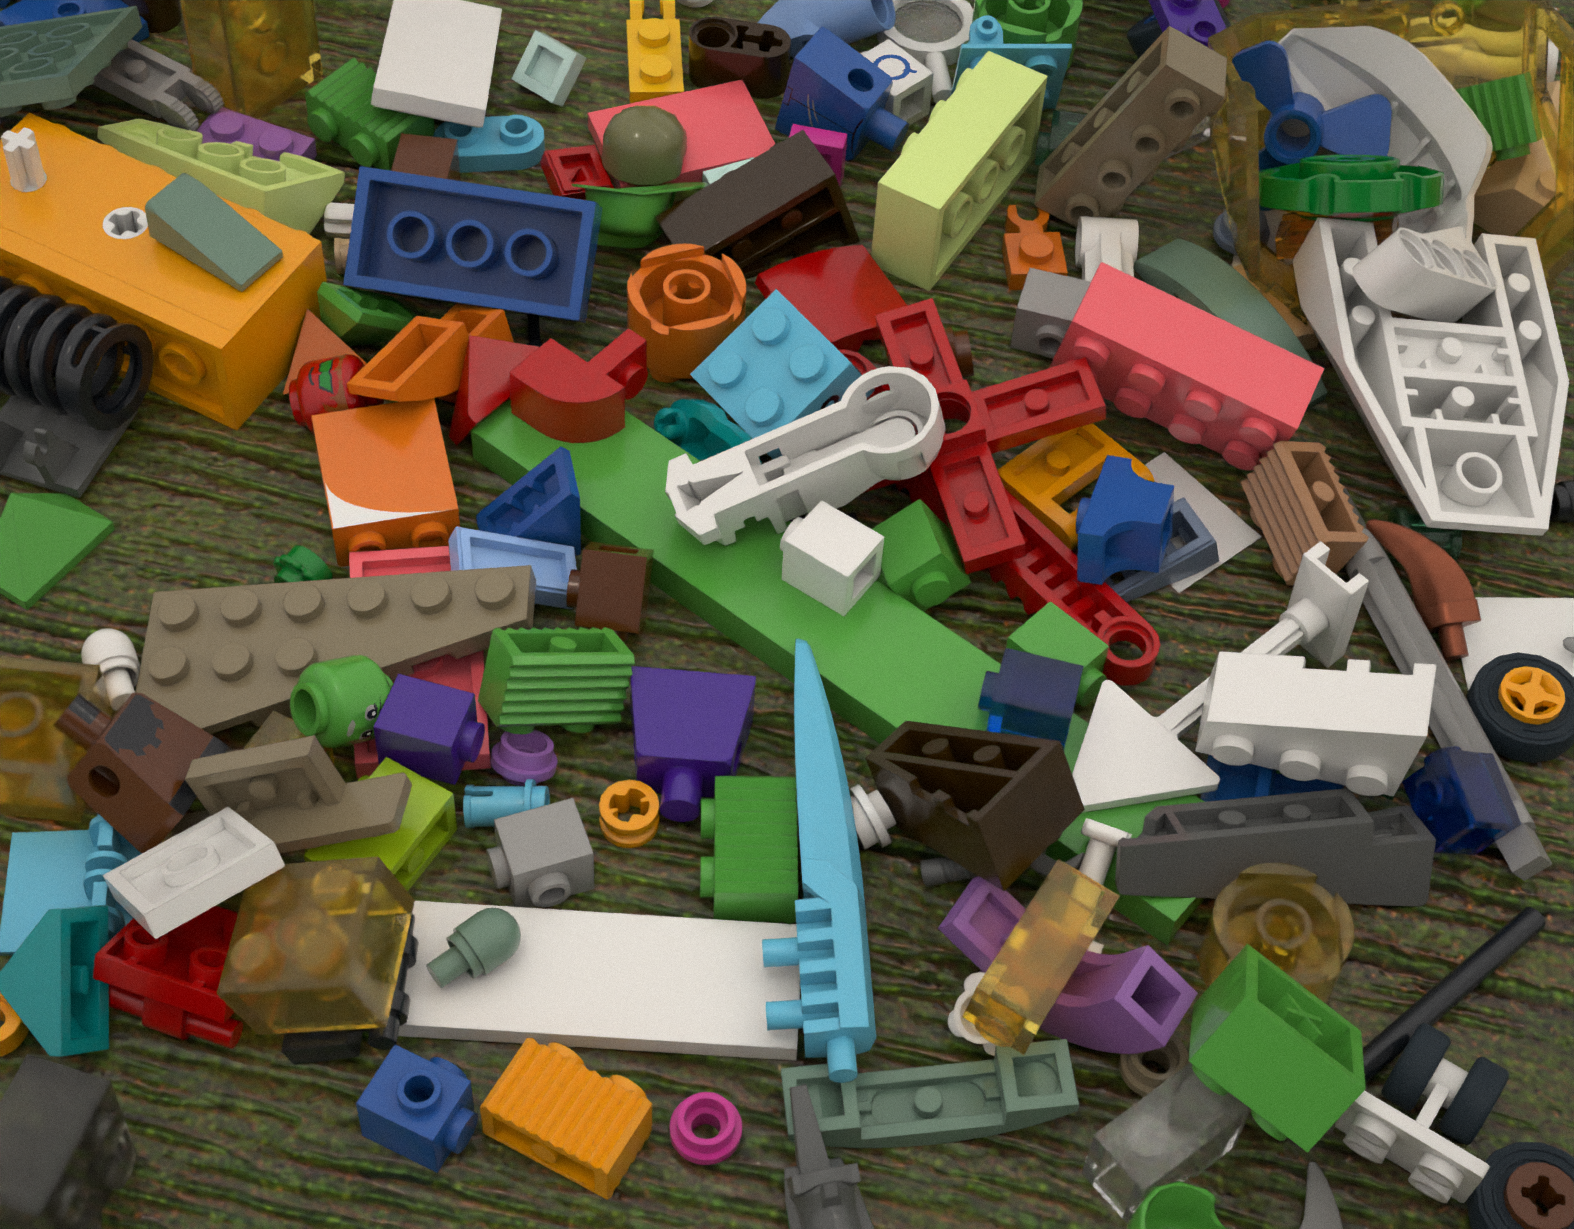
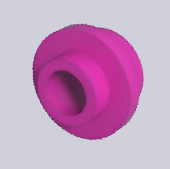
M713 1092L696 1093L683 1100L672 1113L669 1127L670 1139L675 1150L684 1159L700 1165L716 1164L729 1158L738 1148L742 1137V1120L736 1107L723 1096ZM708 1124L715 1127L719 1133L714 1138L703 1139L696 1137L693 1130L700 1125Z

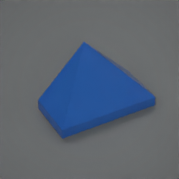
M560 446L476 514L478 530L572 546L575 550V556L581 555L580 496L570 451Z

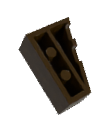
M804 130L775 144L768 151L739 168L727 172L717 181L690 197L678 201L671 208L655 217L668 245L685 243L704 246V254L721 260L722 254H724L739 266L745 280L756 277L764 272V264L791 255L797 258L813 253L812 248L838 239H840L844 246L860 241L835 173Z
M906 720L865 758L877 789L896 821V827L1002 891H1005L1049 845L1056 842L1062 835V832L1085 810L1061 742L1057 740Z

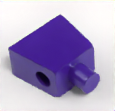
M631 666L630 712L636 781L647 784L655 793H661L660 813L665 818L677 822L692 821L700 814L701 797L714 798L715 776L737 775L753 723L756 676Z

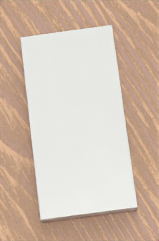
M394 0L373 86L371 105H374L373 107L477 128L483 127L502 9L463 0Z

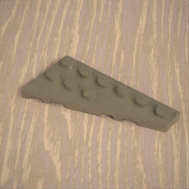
M531 565L154 592L135 693L146 695L211 735L248 721L258 727L291 716L290 697L293 687L297 685L302 672L315 662L351 655H363L376 662L384 674H387L394 681L398 674L406 676L414 674L413 665L445 654L459 659L488 649L492 630L496 627L502 630H506L508 627L518 630L520 627L530 630L533 627L536 578Z

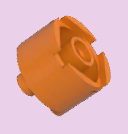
M684 243L668 245L653 250L640 260V268L633 276L631 273L627 281V329L629 328L647 340V368H649L652 378L659 382L672 383L679 379H692L693 377L690 374L745 320L746 281L741 269L731 258L722 254L721 260L704 254V246Z

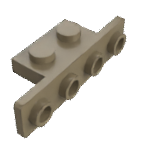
M315 735L192 759L185 780L206 810L185 814L161 843L226 807H230L274 841L280 854L390 834L400 828L412 783L405 773L345 783Z

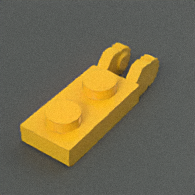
M629 0L630 20H626L630 103L684 92L680 21L675 19V0H659L662 19H642L644 15V0Z

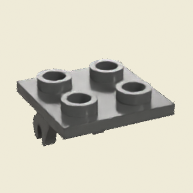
M11 395L0 410V474L80 498L138 413V409L121 426L109 431L96 430L79 423L70 416L58 415L43 406L30 404L18 396ZM106 395L104 399H109L111 396Z

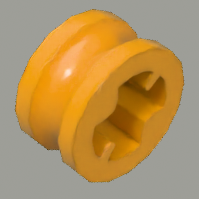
M630 779L617 781L607 787L601 795L599 802L600 829L607 841L617 847L635 848L641 847L652 840L658 831L660 809L658 796L654 790L641 781ZM630 806L640 809V815L633 814L628 822L618 819V813L625 814Z

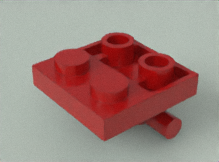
M214 906L155 939L133 918L95 954L93 979L109 984V1007L142 1018V1025L144 1027L181 1040H186L192 1035L233 1049L241 1037L243 1023L230 1017L288 954L291 931L266 923L256 915L236 913Z

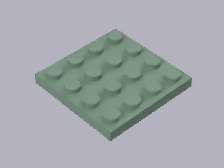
M137 6L0 26V117L20 111L22 105L41 103L43 109L52 110L66 107L76 102V96L83 88L95 82L94 77L102 69L112 64L111 59L118 52L128 48V42L143 27Z

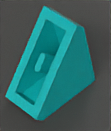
M108 905L49 909L0 971L1 994L49 1056L62 1057L109 1049V984L93 979L95 954L109 942Z

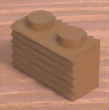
M1277 442L1273 444L1274 449L1266 452L1267 457L1260 459L1261 464L1254 466V471L1247 474L1248 479L1240 482L1251 505L1250 516L1253 522L1261 528L1273 554V567L1284 578L1286 585H1294L1303 554L1321 541L1330 548L1325 566L1337 574L1364 546L1369 537L1362 532L1364 526L1357 522L1359 516L1352 512L1354 506L1348 502L1350 497L1343 492L1345 486L1338 482L1340 476L1334 473L1336 467L1329 463L1331 457L1324 453L1326 447L1319 442Z

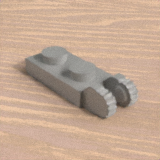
M132 39L128 42V48L118 52L111 59L112 64L102 69L94 77L95 82L93 85L157 118L162 116L170 126L187 130H196L199 127V123L192 109L181 101L187 96L197 108L207 111L208 114H215L224 104L223 98L216 88L209 84L208 81L205 82L202 78L194 75L192 69Z

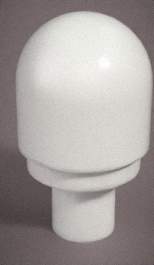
M105 628L92 633L85 640L81 651L85 672L90 685L99 694L108 696L112 709L117 711L132 693H135L134 687L137 685L140 663L132 641L123 632L112 628Z

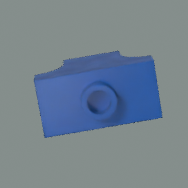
M1107 455L1092 497H1082L1077 511V581L1102 585L1110 575L1123 570H1142L1159 573L1172 536L1174 485L1145 480L1133 471L1131 467L1132 459Z

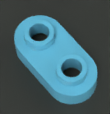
M523 115L485 117L483 127L480 128L446 121L437 127L433 137L457 139L460 173L527 169L538 164L545 151L543 127L536 120Z

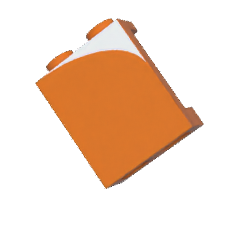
M434 398L423 401L394 402L311 415L338 566H349V552L449 546L448 539L456 526L460 527L459 509Z

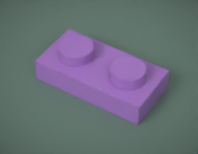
M224 107L215 114H210L196 131L203 135V143L221 142L231 144L239 141L252 144L253 156L280 161V155L284 152L303 156L314 160L317 156L314 138Z

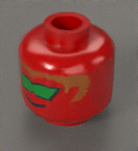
M345 354L304 363L298 372L297 379L292 380L289 385L290 406L296 423L300 427H307L314 435L311 415L384 404V399L350 394L346 383L365 366L361 359L355 355Z

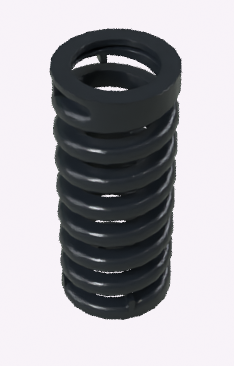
M0 276V391L7 395L18 396L30 404L43 406L58 415L70 416L79 423L96 430L109 431L121 426L131 418L141 405L153 374L154 355L152 343L146 332L137 325L119 323L107 314H93L92 311L83 305L68 304L59 296L42 294L32 286L17 285L10 278ZM124 355H129V367L124 380L109 399H104L119 376ZM102 357V359H101V361H100V364H99V367H98L97 371H96L95 374H94L95 368H96V366H97V364H98L100 358Z

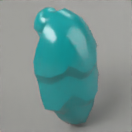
M677 400L672 403L670 408L660 409L654 418L655 431L700 461L751 440L750 435L728 420L724 410L705 400Z

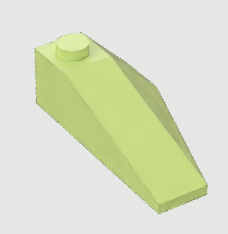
M139 118L98 127L97 138L104 144L112 146L118 152L145 164L155 165L175 177L180 176L182 173H187L208 187L216 195L245 208L255 209L265 217L295 230L305 231L308 234H311L323 216L327 204L333 201L344 184L345 172L309 158L287 152L280 155V161L253 156L252 144L239 141L231 144L221 142L203 143V135L200 132Z

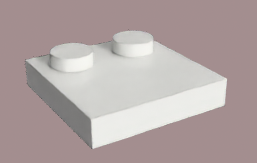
M226 807L104 874L103 877L114 899L148 933L157 939L285 867V864L274 841L230 807Z

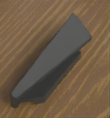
M1348 788L1156 806L1145 816L1143 831L1137 838L1127 839L1122 837L1118 841L1115 884L1120 894L1135 896L1419 907L1428 900L1436 839L1409 805L1367 812Z

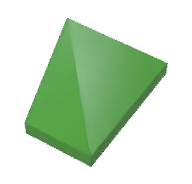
M322 282L317 291L321 321L348 346L391 341L413 318L418 316L393 296L328 282Z
M10 493L0 517V594L28 610L115 530L113 521L66 493Z

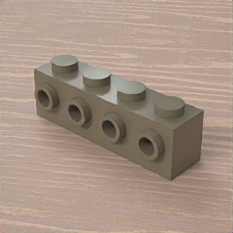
M1169 26L1039 166L1034 205L1076 228L1080 216L1114 218L1121 210L1129 194L1138 185L1145 186L1156 173L1158 165L1172 151L1178 152L1185 146L1192 130L1206 116L1212 117L1221 109L1228 95V86L1225 85L1227 58Z

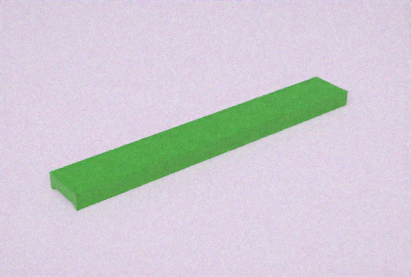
M511 398L471 430L473 458L511 485L515 484L560 446L569 450L580 496V530L582 535L596 543L654 550L650 583L793 683L795 674V639L807 641L811 646L830 709L879 744L906 720L1057 740L1061 742L1071 773H1073L1087 731L1088 722L876 580L847 614L842 616L781 579L783 551L780 550V542L784 532L778 534L768 517L759 521L756 520L755 516L744 520L745 527L735 531L736 542L725 546L714 541L703 545L678 523L673 503L665 493L669 460L685 453L692 464H696L700 460L626 410L625 428L606 439L589 443L558 441L538 432L511 413ZM790 521L785 522V523H786V526L788 527L791 522H790ZM1188 795L1081 813L1062 832L1060 838L1046 848V855L1063 864L1082 852L1085 854L1090 837L1081 834V830L1086 818L1132 834L1131 838H1137L1143 831L1145 816L1156 806L1205 801L1196 795ZM1116 847L1099 898L1162 943L1168 945L1175 937L1178 929L1205 898L1120 894L1115 884L1118 848ZM1077 874L1071 877V879L1075 881Z

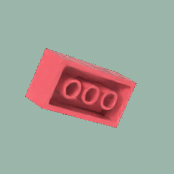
M1103 262L1100 263L1049 366L1051 368L1086 357L1102 397L1114 402L1115 407L1119 411L1134 418L1145 417L1168 428L1170 434L1176 439L1188 444H1201L1222 454L1225 461L1230 465L1249 471L1254 470V466L1261 464L1260 459L1267 457L1266 452L1274 449L1273 444L1280 441H1289L1297 431L1324 371V368Z

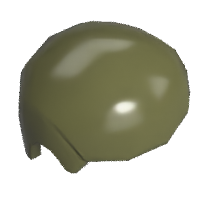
M636 105L623 109L612 117L605 129L602 150L603 167L616 179L634 185H659L674 180L681 173L684 156L687 151L686 131L675 114L657 106Z

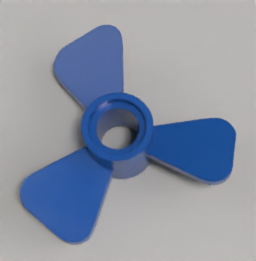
M1264 41L1239 51L1233 56L1230 63L1232 75L1271 114L1264 132L1265 147L1233 171L1226 180L1224 189L1230 199L1239 203L1253 205L1261 211L1273 210L1254 203L1255 173L1265 169L1299 163V160L1302 158L1314 156L1320 146L1340 155L1387 156L1390 146L1392 107L1389 100L1383 95H1368L1325 111L1322 103L1314 96L1303 92H1294L1288 55L1284 47L1279 43ZM1289 119L1301 120L1308 126L1310 133L1302 137L1290 136L1283 130L1281 123Z

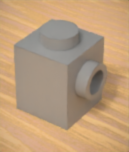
M1029 268L1016 309L1010 348L1054 358L1091 282Z
M573 798L494 819L496 847L486 849L487 861L496 889L508 886L514 907H551L565 901L571 895L595 889L594 853Z

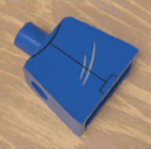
M821 26L794 57L775 129L787 136L790 135L793 124L846 133L845 161L854 160L870 140L894 152L903 141L908 131L909 123L885 109L893 85L890 75L830 30Z

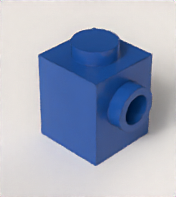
M397 1045L393 1046L356 1102L363 1137L436 1173L439 1172L451 1151L459 1154L464 1150L475 1131L478 1121V1114L474 1112L471 1081L467 1079L460 1068L439 1057H432L428 1061Z

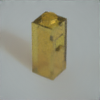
M1058 859L976 987L962 1017L973 1023L980 1035L989 1042L1001 1047H1011L1025 1055L1104 926L1120 896Z

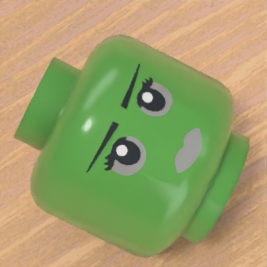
M351 655L315 662L302 672L297 685L293 687L290 697L291 715L299 731L305 736L315 735L323 748H339L374 740L373 727L393 686V682L389 676L384 674L379 665L367 656Z

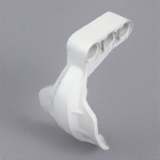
M1372 26L1293 28L1278 43L1284 47L1288 55L1294 92H1303L1314 96L1322 103L1325 111L1368 95H1383L1389 100L1392 107L1390 146L1387 156L1398 158L1400 165L1417 167L1419 165L1444 172L1443 204L1401 214L1393 219L1368 221L1374 225L1378 246L1353 267V276L1357 284L1370 300L1385 309L1428 321L1455 323L1498 287L1493 272L1480 257L1472 243L1474 195L1491 158L1493 149L1491 136L1450 82L1422 52L1405 39ZM1289 119L1281 123L1283 130L1290 136L1302 137L1310 133L1308 126L1301 120ZM1320 146L1314 156L1340 154Z

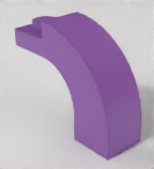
M979 876L971 880L938 927L955 946L980 968L979 972H984L991 976L993 984L1008 992L1019 990L1025 995L1028 1002V1011L1022 1017L1024 1020L1056 1037L1067 1039L1071 1043L1109 1053L1137 1054L1165 1047L1198 994L1149 945L1116 955L1099 954L1079 948L1048 930L1006 890H1000Z

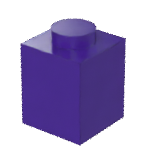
M402 674L397 675L373 727L379 765L385 757H388L423 777L453 785L456 784L465 761L473 763L477 759L485 733L484 723L477 722L474 693Z

